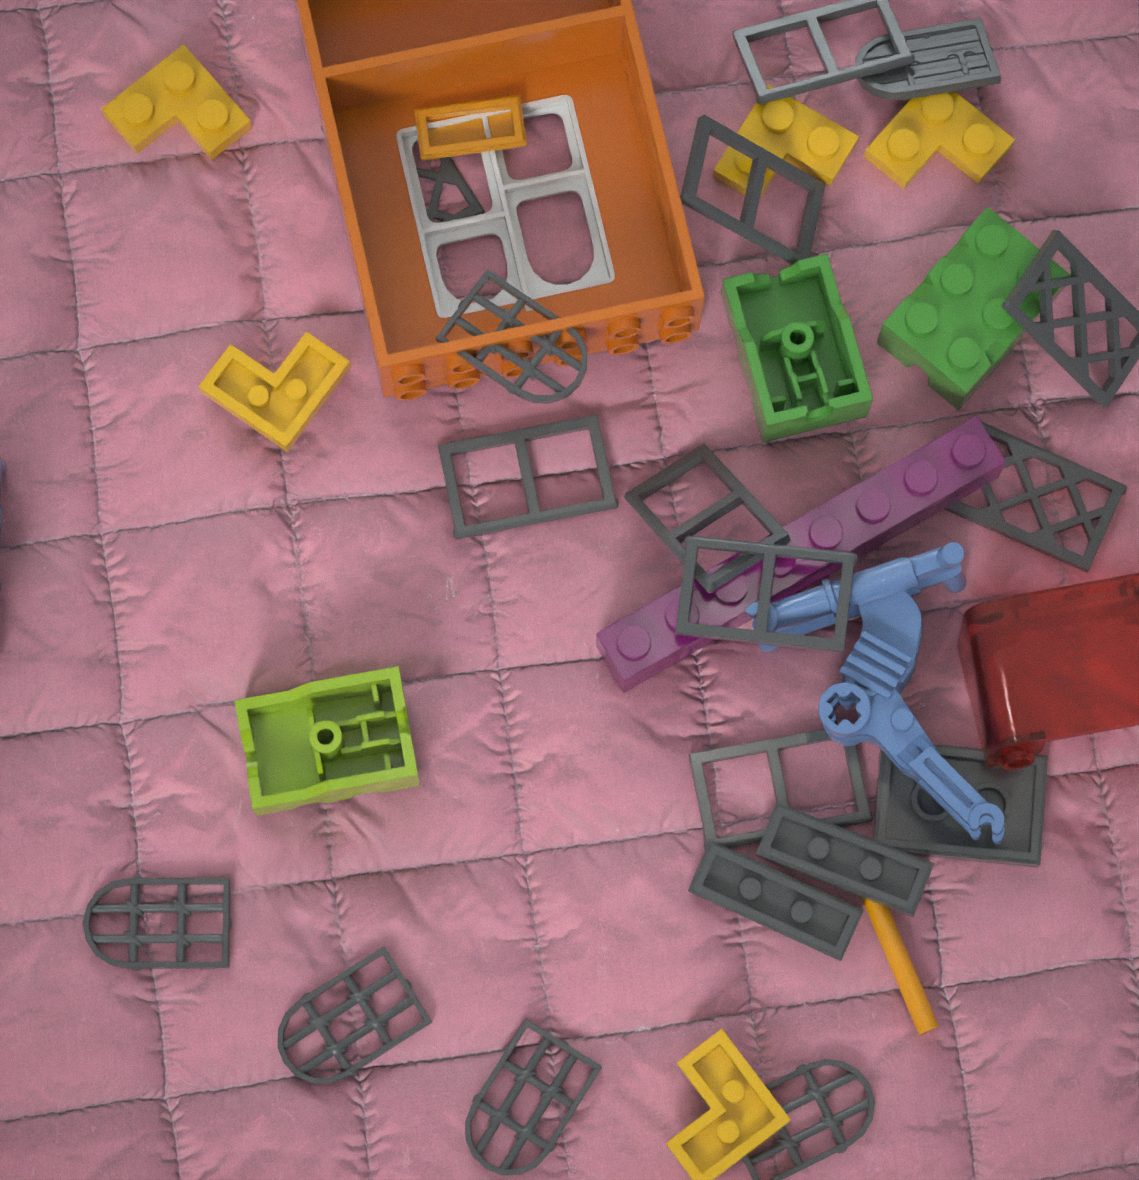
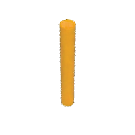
M861 897L918 1035L940 1027L890 908Z

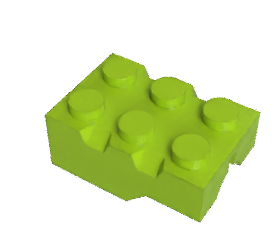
M399 666L313 681L288 691L234 700L243 750L247 761V779L252 809L256 816L292 810L301 805L312 803H330L347 800L361 794L372 792L385 793L420 786Z

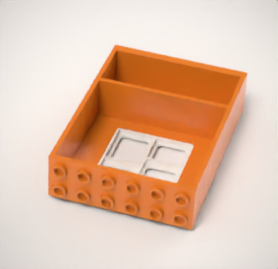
M294 0L383 398L395 396V399L398 401H407L427 394V389L448 384L450 389H464L478 384L481 381L480 377L487 375L457 355V352L466 351L475 358L483 347L502 344L522 359L528 358L531 361L541 346L531 340L530 337L536 335L543 336L544 334L549 336L552 332L563 330L554 345L581 362V353L577 343L566 331L567 328L573 327L581 335L587 354L607 350L609 355L630 353L640 347L639 343L660 339L663 344L678 343L689 339L693 335L692 332L699 330L705 295L631 0ZM520 94L523 119L546 114H557L561 117L572 158V165L569 169L515 180L507 173L502 150L481 152L492 199V208L484 214L441 223L432 222L428 218L412 151L413 146L419 142L414 109ZM511 110L427 120L428 130L482 118L486 139L492 138L487 116ZM574 192L582 199L593 245L594 260L590 270L580 280L568 285H554L542 280L533 272L524 245L517 207L525 201ZM497 236L502 242L507 263L508 277L506 282L558 317H561L548 320L527 305H524L516 316L517 320L525 324L524 326L510 329L508 327L505 330L494 332L502 322V319L478 303H471L461 317L485 334L473 336L455 324L446 336L449 342L439 344L436 342V337L458 309L461 300L456 299L445 287L436 255L438 248L444 244L477 237ZM502 289L489 301L503 310L507 308L510 311L518 299ZM490 351L482 362L495 372L501 373L504 378L519 377L523 369L498 352L493 354ZM546 354L539 363L540 365L555 362V365L559 367L570 366L554 354L552 356Z

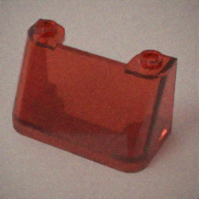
M1139 573L991 599L978 603L965 611L959 632L957 651L987 768L1000 765L1005 770L1025 768L1036 761L1035 756L1044 749L1045 742L1139 725Z

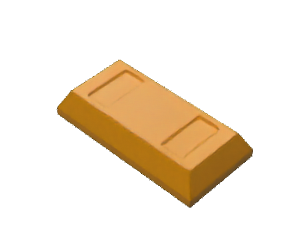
M520 94L414 109L421 161L527 146ZM511 110L487 116L492 138L486 139L482 118L428 130L427 120Z

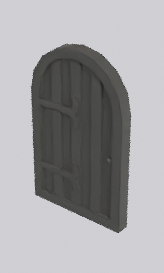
M981 18L902 31L909 50L914 55V63L857 78L864 90L876 97L887 100H907L1001 83V74ZM886 34L874 38L861 47L855 58L856 65L896 55L897 53L889 35Z

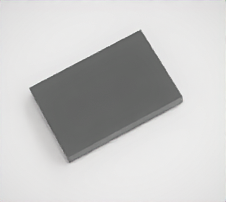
M933 744L939 754L988 803H992L1001 809L1004 815L1005 835L1000 844H994L992 841L991 825L982 826L980 838L973 840L970 834L912 777H908L900 772L880 749L873 840L914 856L1036 868L1040 866L1048 755Z

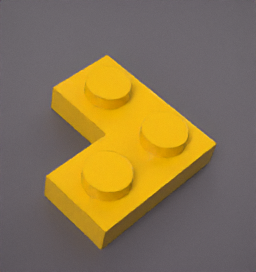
M184 44L101 108L104 118L136 154L176 123H179L204 153L213 160L252 129L251 120Z
M769 84L766 86L767 90L774 88ZM792 97L762 105L756 102L737 134L829 186H832L859 140L858 135ZM728 146L713 170V178L745 195L753 159ZM767 167L760 200L777 174Z
M953 91L910 99L865 149L864 158L905 190L939 152L979 185L1010 151L1015 139L957 92Z
M306 331L275 373H272L230 344L199 384L198 388L203 395L288 453L350 370L351 363L348 359Z
M722 1028L677 1062L679 1068L710 1108V1110L665 1143L692 1180H715L791 1122V1119Z

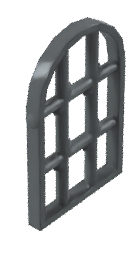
M487 269L467 297L459 303L458 309L437 335L436 342L439 344L449 342L446 336L455 324L473 336L485 334L461 317L473 301L502 319V322L494 332L505 330L508 327L510 329L524 326L525 324L516 319L524 305H527L548 320L561 317H558ZM488 280L518 299L510 311L507 308L501 309L479 294ZM573 327L567 328L566 331L577 343L581 353V362L554 345L563 330L552 332L549 336L544 334L543 336L536 335L530 337L531 340L541 346L531 361L528 358L522 359L502 344L483 347L475 358L466 351L457 352V355L506 388L510 394H515L532 403L551 404L567 398L580 386L587 371V350L581 335ZM490 351L493 354L498 352L523 369L514 384L482 363ZM546 354L549 356L554 354L579 371L575 381L567 388L536 368ZM530 377L531 380L538 379L557 393L552 395H534L521 388Z
M135 876L110 882L95 893L86 907L83 920L86 941L94 954L111 966L131 969L133 971L141 969L229 968V931L232 926L230 918V878H142ZM130 885V901L125 900V904H97L104 895L113 889ZM139 885H178V901L172 900L173 904H139ZM187 885H224L223 903H186ZM177 912V931L172 930V934H138L139 916H144V913ZM191 912H223V934H186V915L192 916ZM92 913H130L129 931H124V934L92 935L90 928ZM129 943V962L109 958L100 952L96 944ZM143 943H177L176 962H138V946L143 947ZM191 943H223L222 962H185L186 946L191 947Z
M383 946L313 992L304 994L285 1013L278 1028V1049L283 1063L296 1077L311 1084H332L349 1076L356 1075L358 1070L431 1024L432 1021L412 991L410 981L403 977L390 954ZM383 955L393 971L361 991L351 975ZM398 978L409 997L377 1017L368 1003L372 999L370 995ZM344 980L352 993L347 995L349 999L320 1017L311 1000ZM356 1004H359L368 1020L364 1021L366 1025L337 1043L327 1028L331 1026L330 1021ZM414 1004L424 1020L392 1040L384 1028L388 1026L387 1021ZM303 1006L311 1020L307 1021V1026L284 1040V1031L290 1018ZM318 1029L328 1046L323 1047L324 1052L296 1069L289 1061L285 1050ZM375 1029L384 1046L351 1066L343 1054L348 1051L346 1047ZM332 1056H335L344 1071L329 1078H313L306 1075L307 1072Z
M525 1019L483 1088L473 1097V1104L465 1121V1138L472 1156L485 1169L500 1175H521L536 1168L549 1152L556 1148L557 1139L602 1066L570 1047L567 1041L559 1040ZM528 1027L544 1038L523 1069L508 1060ZM552 1042L570 1055L552 1084L548 1085L534 1076L537 1073L534 1069ZM577 1059H579L594 1070L575 1101L561 1093L563 1087L560 1086ZM502 1067L517 1075L513 1079L516 1083L499 1110H497L482 1099ZM526 1082L542 1091L540 1094L542 1100L524 1127L509 1117L512 1113L509 1110ZM552 1099H555L569 1108L548 1142L535 1134L538 1131L535 1127ZM478 1108L491 1116L488 1119V1122L491 1123L475 1147L471 1139V1122ZM502 1123L517 1133L514 1136L517 1140L501 1166L496 1167L486 1162L481 1157V1154ZM527 1140L544 1150L532 1163L519 1169H510Z
M824 1059L807 1065L802 1064L795 1071L765 1085L768 1090H771L803 1074L810 1089L805 1090L806 1094L781 1107L787 1114L816 1100L824 1117L819 1118L821 1122L791 1137L786 1127H783L778 1131L781 1138L776 1139L777 1144L750 1157L746 1155L743 1161L752 1180H760L753 1165L787 1149L795 1167L769 1180H783L835 1153H843L847 1150V1147L865 1134L873 1120L875 1101L870 1084L859 1070L844 1061ZM832 1066L842 1068L849 1073L819 1087L811 1069ZM857 1079L864 1087L867 1099L833 1115L825 1098L829 1097L828 1093ZM867 1109V1117L861 1129L846 1141L839 1126L843 1125L842 1121ZM830 1128L838 1146L803 1163L796 1147L801 1146L799 1142Z

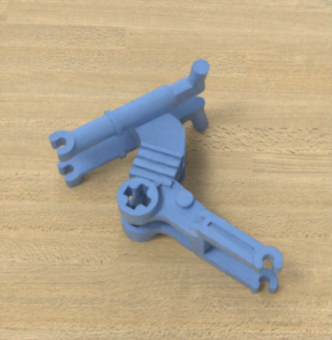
M950 542L910 558L900 557L854 573L848 619L861 615L863 626L859 640L839 671L840 675L843 676L842 683L829 687L820 698L818 706L819 715L825 732L832 741L839 745L855 746L862 742H870L877 745L900 772L908 777H912L970 834L973 840L980 838L982 826L991 825L992 841L994 844H1000L1005 835L1004 815L1001 809L992 803H988L939 754L900 696L915 671L923 630L921 612L912 597L919 595L921 590L941 583L952 593L961 592L966 586V578L961 571L960 564L964 558L963 547L959 543ZM828 578L821 580L823 585L771 602L767 631L804 635L835 624L841 578L829 582ZM758 602L752 603L746 609L749 618L755 619L752 622L754 630ZM759 644L763 652H772L780 647ZM856 704L859 719L854 724L845 719L837 725L834 711L839 706L845 710H850Z

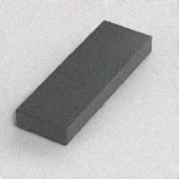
M777 802L756 853L757 857L913 918L934 866L932 862Z
M710 840L688 888V892L839 961H842L864 909Z

